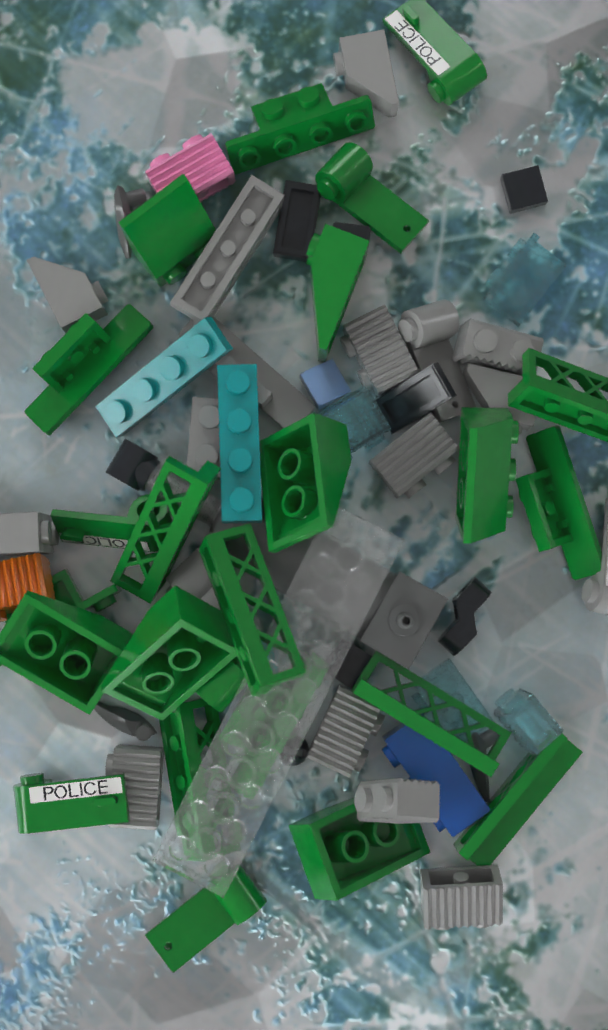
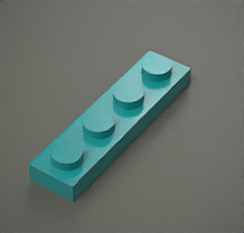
M205 317L95 407L115 437L124 436L233 350L213 318Z
M257 364L217 365L222 524L262 523Z

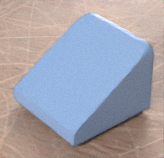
M333 359L300 374V379L318 410L351 392Z

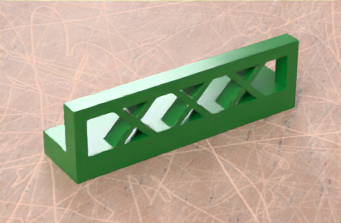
M528 348L522 354L523 379L508 393V406L608 442V401L599 391L608 392V378ZM536 366L544 368L552 380L536 375ZM567 378L576 380L585 392L575 390Z
M171 456L165 460L110 582L149 604L152 603L167 581L165 578L171 573L221 470L219 466L207 460L201 469L196 471ZM171 472L191 483L187 492L173 494L168 482ZM168 505L173 522L159 525L153 510L155 507ZM153 535L159 551L145 554L140 538ZM140 565L145 577L143 584L124 574L128 566Z
M251 524L205 535L199 552L252 697L268 693L273 685L304 676L307 671ZM244 537L249 551L244 562L228 553L225 545L226 541ZM250 559H252L254 567L248 564ZM234 567L240 569L238 575H236ZM244 572L260 580L263 589L258 599L242 591L239 581ZM264 596H266L268 604L262 601ZM248 604L254 606L252 612H250ZM258 609L274 617L277 626L272 636L256 628L253 619ZM279 633L283 642L277 640V636ZM261 641L268 644L265 650ZM272 647L288 654L292 665L291 669L273 674L267 658Z
M375 650L352 688V692L486 775L492 777L499 766L496 758L510 737L511 732ZM379 661L393 669L396 686L379 689L367 682ZM399 674L412 682L401 684ZM414 686L424 688L427 692L430 706L416 710L411 709L406 705L402 689ZM398 691L400 701L387 693ZM432 694L445 702L435 705ZM451 706L460 710L464 727L452 730L444 729L440 726L436 710ZM432 712L434 722L421 714ZM466 715L479 723L469 725ZM488 727L499 734L488 754L474 747L471 730ZM465 732L467 742L457 737L455 734Z
M202 698L183 702L163 721L159 719L182 859L206 861L242 848L224 742L219 738L222 733L219 712ZM205 707L207 722L203 730H200L195 725L193 709ZM205 745L212 750L213 761L209 769L202 765L200 754ZM211 784H214L219 791L220 798L215 808L208 803L207 792ZM218 822L225 826L227 843L216 846L213 832Z
M550 726L491 797L490 802L486 803L491 811L468 826L454 842L453 845L458 853L467 861L470 859L477 866L491 865L583 752L572 744L559 730Z

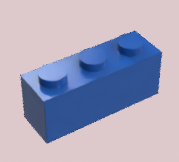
M403 723L398 724L382 736L387 743L382 748L383 753L394 768L400 764L410 776L407 779L430 780L439 783V820L437 823L433 822L439 832L446 828L450 835L455 837L491 811L449 751Z

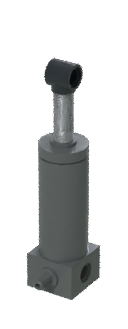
M124 439L108 466L106 473L137 491H145L147 489V491L151 492L162 467L160 465L161 461L157 460L158 457L133 442ZM172 472L168 477L173 494L187 492L191 484L190 482ZM210 493L197 517L198 520L200 519V521L211 526L209 530L211 533L249 524H222L221 501ZM261 497L262 523L250 524L275 590L357 636L360 642L409 669L448 599L400 571L392 572L324 532L279 552H268L263 497ZM244 537L226 541L225 545L228 553L244 562L249 553ZM250 559L248 564L254 567L253 561Z

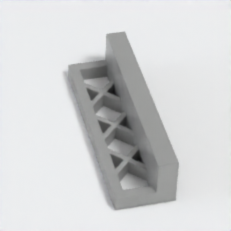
M253 175L245 184L171 300L170 306L194 320L193 327L205 317L213 318L280 213L285 195Z

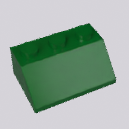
M461 407L455 519L462 541L465 544H471L506 531V518L513 517V495H508L509 481H515L516 459L511 458V444L518 443L519 423L518 420H513L508 408Z

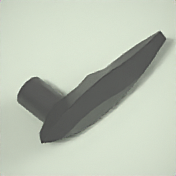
M117 186L114 193L117 232L125 258L130 259L132 249L118 222L131 213L130 207L145 203L147 198L143 188L125 192L123 187Z
M100 701L94 708L110 725L121 732L137 737L140 741H146L152 735L157 734L154 727L145 718L131 710L109 706Z
M491 729L480 735L477 732H473L472 740L474 747L486 754V749L494 744L499 734ZM470 765L481 796L485 802H490L488 775Z

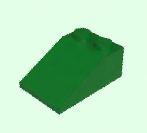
M184 174L180 175L118 222L133 253L160 288L166 283L173 285L186 275V268L199 258L216 231Z
M325 224L321 235L314 233L306 254L308 255L306 264L311 266L310 280L318 361L322 363L326 362L364 266L370 242L367 239Z
M312 413L259 441L260 472L268 552L271 553L279 552L334 526L351 464L347 424Z
M176 585L172 587L147 611L101 684V692L163 721L237 656L221 610Z
M27 590L0 632V664L90 715L104 694L101 692V684L133 633L102 615Z
M354 798L319 810L288 825L314 898L319 900L338 901L431 853L420 823L394 824L358 821Z

